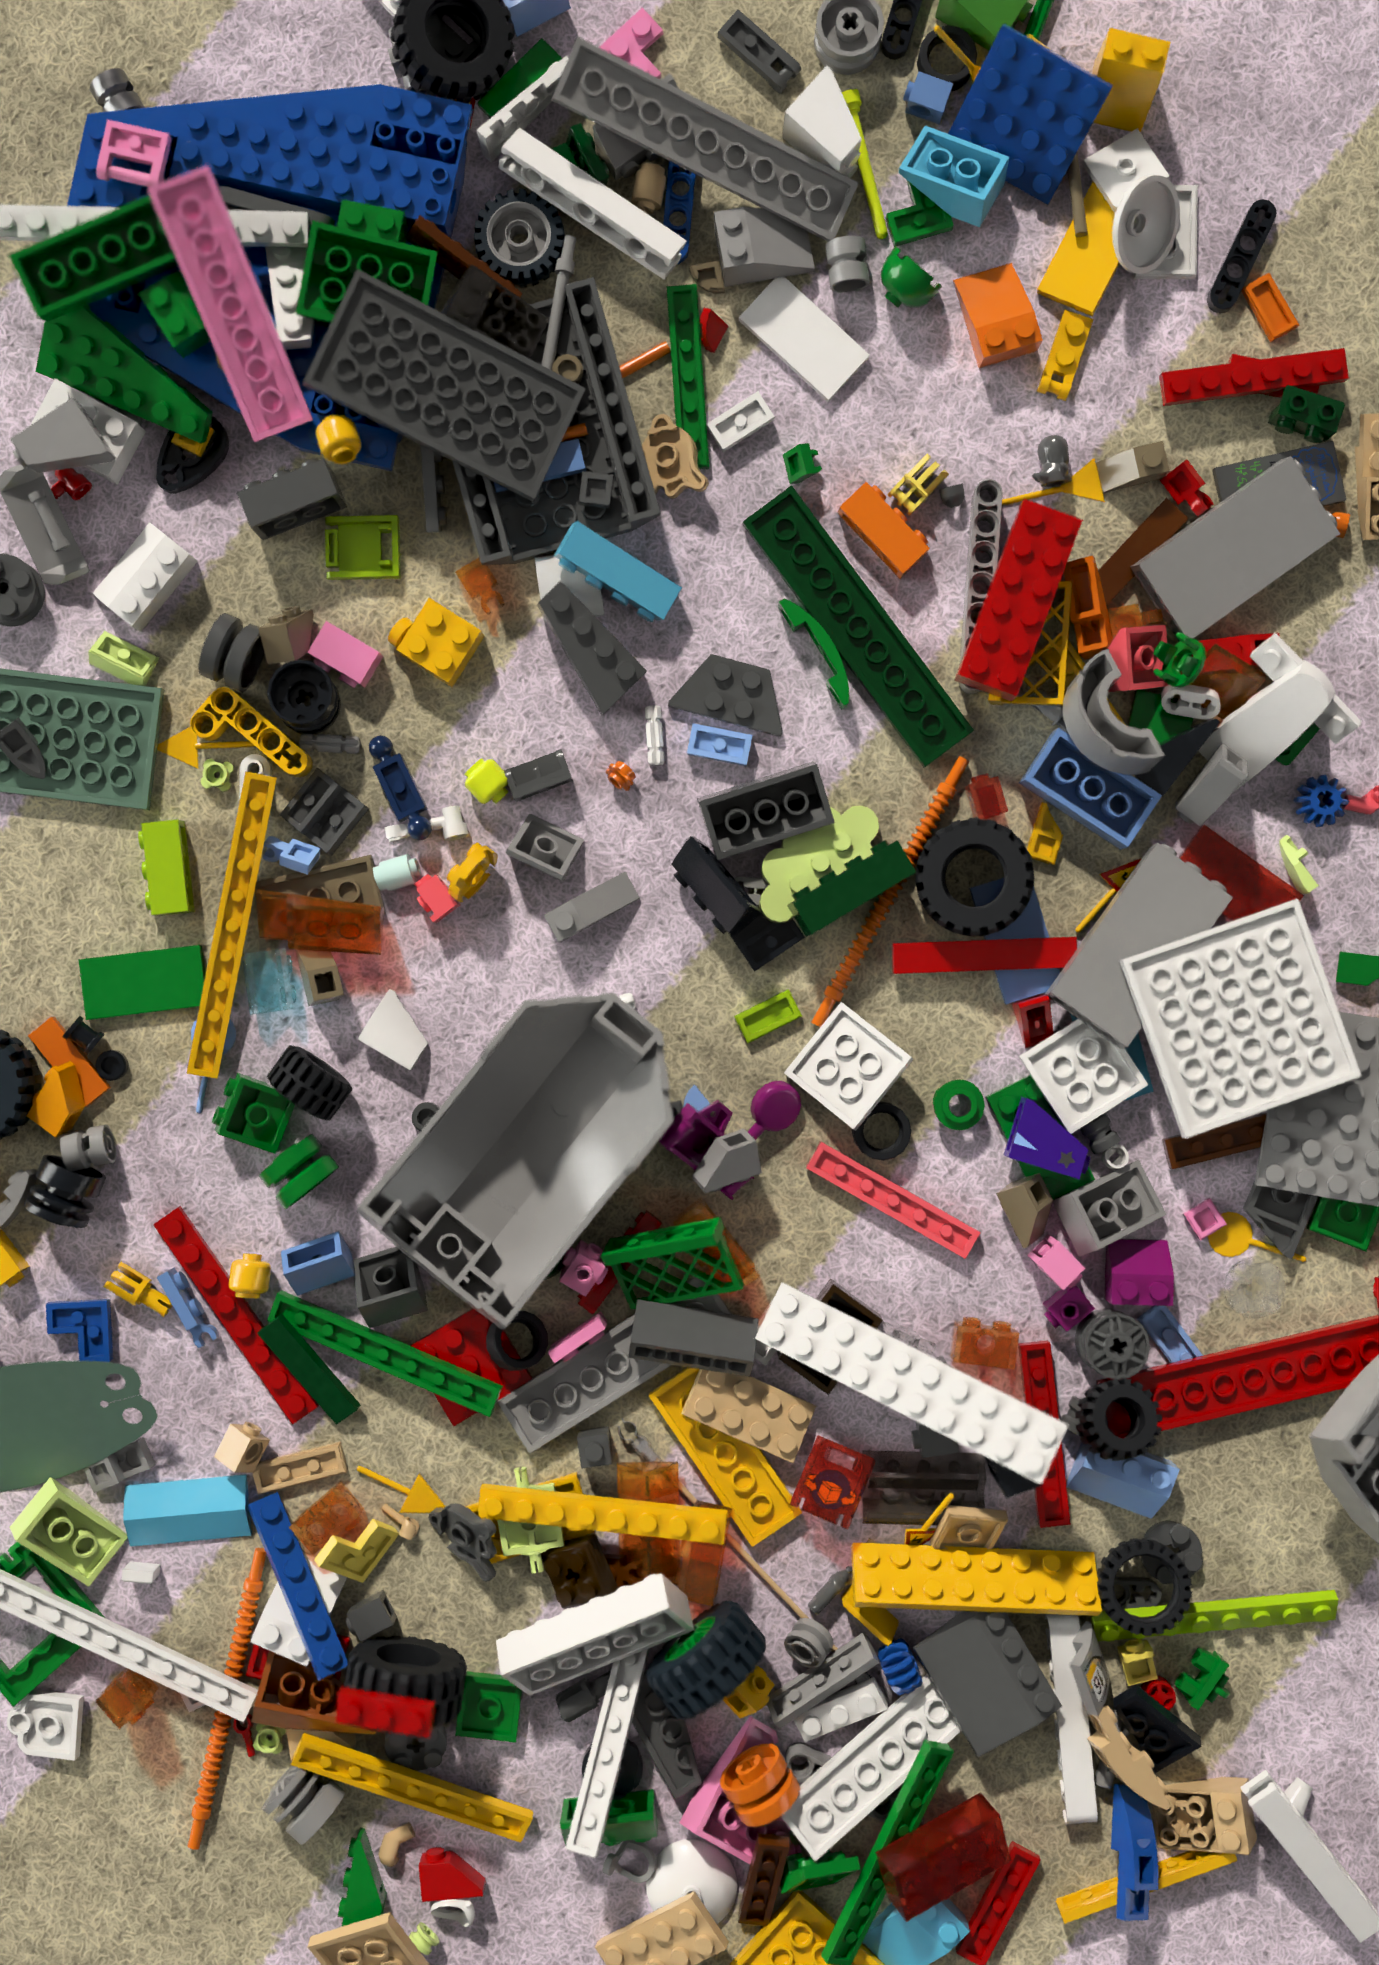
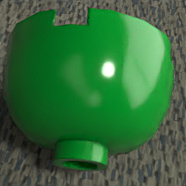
M895 246L882 265L880 274L881 282L888 291L885 297L897 308L902 303L910 308H919L926 305L936 296L942 285L936 283L933 287L930 282L934 278L909 256L904 255L902 259L899 258L897 255L901 250Z

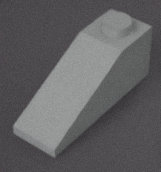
M623 872L546 913L544 917L558 942L561 943L640 899L626 872Z

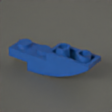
M1114 1784L1111 1849L1119 1851L1116 1918L1123 1921L1149 1920L1150 1890H1158V1857L1147 1800L1139 1796L1126 1784Z

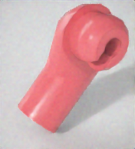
M1379 785L1375 786L1362 798L1348 794L1345 795L1344 799H1347L1349 803L1342 806V809L1362 814H1373L1379 809Z

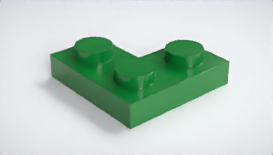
M906 180L914 206L886 214V222L893 246H900L952 231L954 225L951 216Z

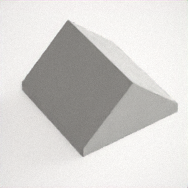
M529 813L507 848L506 854L564 882L584 839Z

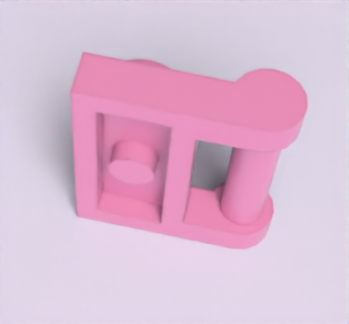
M107 120L97 163V178L104 181L115 179L149 188L163 183L172 141L169 133ZM113 158L149 165L152 166L151 172L148 174L112 166Z

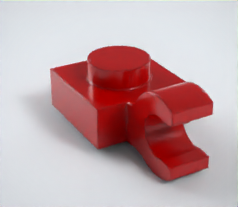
M1188 459L1160 480L1176 503L1179 505L1186 500L1196 516L1201 515L1214 505L1210 497L1199 490L1206 483Z

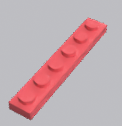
M822 1141L818 1144L806 1166V1169L964 1259L967 1258L981 1233Z

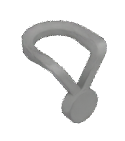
M635 1840L623 1841L616 1854L610 1853L607 1856L602 1870L604 1874L609 1876L615 1870L630 1880L641 1883L649 1880L654 1875L657 1861L655 1854L647 1845ZM627 1848L645 1854L649 1862V1869L645 1875H636L623 1869L618 1864L619 1859Z

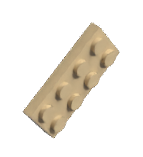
M699 1369L681 1414L785 1461L794 1463L816 1405L751 1376Z
M695 1891L606 1935L597 1941L595 1949L606 1965H696L726 1950L729 1941Z

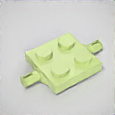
M520 1467L514 1469L517 1487L556 1491L555 1483L543 1485L529 1484L527 1467H521V1472ZM497 1520L503 1557L516 1554L529 1555L531 1573H537V1568L538 1573L544 1571L541 1553L548 1549L565 1545L562 1527Z

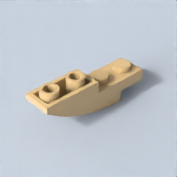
M1379 413L1360 415L1359 446L1355 447L1358 516L1363 540L1379 539Z
M1107 1705L1103 1706L1099 1716L1088 1714L1097 1732L1087 1739L1104 1765L1139 1796L1153 1805L1168 1810L1171 1807L1165 1796L1168 1790L1162 1780L1155 1776L1152 1768L1155 1767L1152 1759L1144 1750L1140 1752L1132 1746L1126 1736L1121 1731H1118L1115 1726L1117 1718L1110 1707Z

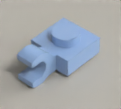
M269 836L264 842V846L270 849H267L263 854V859L268 862H277L279 860L280 866L307 875L320 858L321 848L293 838L289 843H286L276 837Z

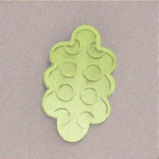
M859 805L849 808L841 815L838 811L831 808L835 823L782 839V848L773 849L767 853L761 865L762 877L768 884L759 900V907L763 916L770 922L778 924L789 921L794 917L787 906L795 901L792 897L793 894L806 886L812 891L821 885L818 879L833 870L836 875H839L847 870L844 864L859 855L863 860L871 856L873 853L870 850L872 848L870 842L875 838L879 829L878 817L874 811Z

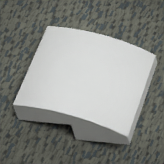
M554 555L535 558L540 600L561 580L595 617L605 616L601 590L585 582V575L577 570L575 573L565 570L558 564L560 560Z

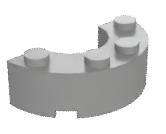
M1106 649L1092 657L1068 686L1063 700L1065 726L1079 751L1098 766L1119 774L1136 775L1147 773L1165 755L1151 729L1139 730L1128 727L1119 721L1110 710L1107 700L1108 691L1122 674L1109 650Z

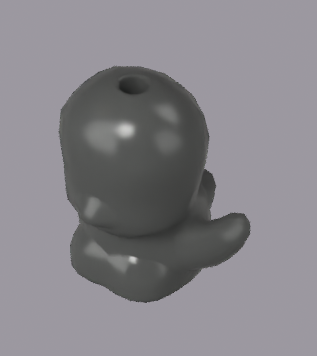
M1059 435L1045 437L1041 440L1037 450L1042 469L1040 473H1034L1032 477L1041 483L1042 487L1059 486L1071 482V475L1068 473L1069 452L1067 441Z

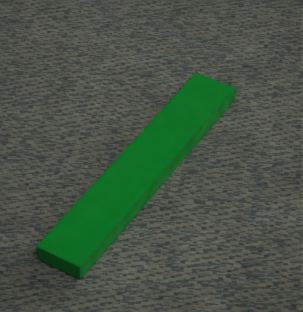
M697 284L666 286L676 426L686 431L696 443L698 468L709 469Z

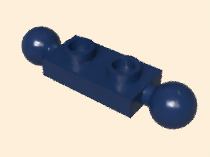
M382 735L374 737L369 743V752L375 759L380 760L381 763L373 766V769L397 820L403 822L409 819L407 831L413 839L424 840L428 838L432 831V825L427 818L419 814L428 808L403 756L400 753L394 756L391 755L393 744L388 737Z

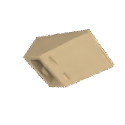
M1218 1777L1165 1785L1168 1790L1165 1796L1171 1807L1165 1810L1152 1804L1158 1848L1250 1855L1257 1840L1253 1809L1248 1802L1249 1798L1241 1789V1786L1249 1782V1779Z

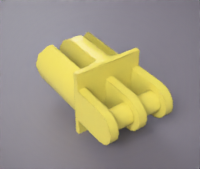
M928 453L888 493L890 498L894 496L899 501L897 505L900 507L903 505L908 510L907 514L909 516L925 502L926 498L949 475L946 470H943L924 489L923 485L940 467L935 461L917 480L914 479L931 459ZM903 485L909 489L906 494L900 490ZM913 493L919 498L915 504L909 499Z

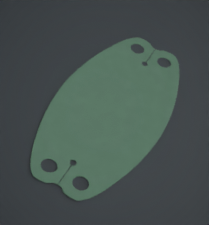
M45 1361L0 1367V1492L39 1485L47 1482L50 1477L55 1480L105 1459L145 1434L156 1422L158 1415L152 1403L143 1399L140 1395L139 1389L142 1383L136 1370L122 1364L101 1361ZM110 1374H119L125 1379V1386L120 1390H113L107 1386L106 1377ZM106 1401L108 1406L102 1407L100 1403ZM128 1408L138 1409L142 1413V1420L137 1424L128 1423L123 1418L124 1410Z

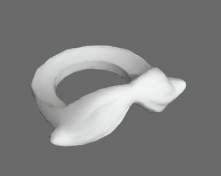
M451 1899L436 1902L431 1906V1914L433 1916L458 1921L466 1928L472 1925L475 1918V1910L471 1901ZM451 1906L460 1908L461 1910H446L440 1909V1907Z

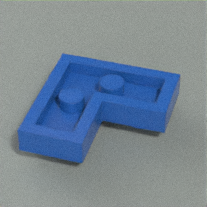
M110 1299L46 1303L47 1334L78 1333L79 1361L110 1362L113 1360Z

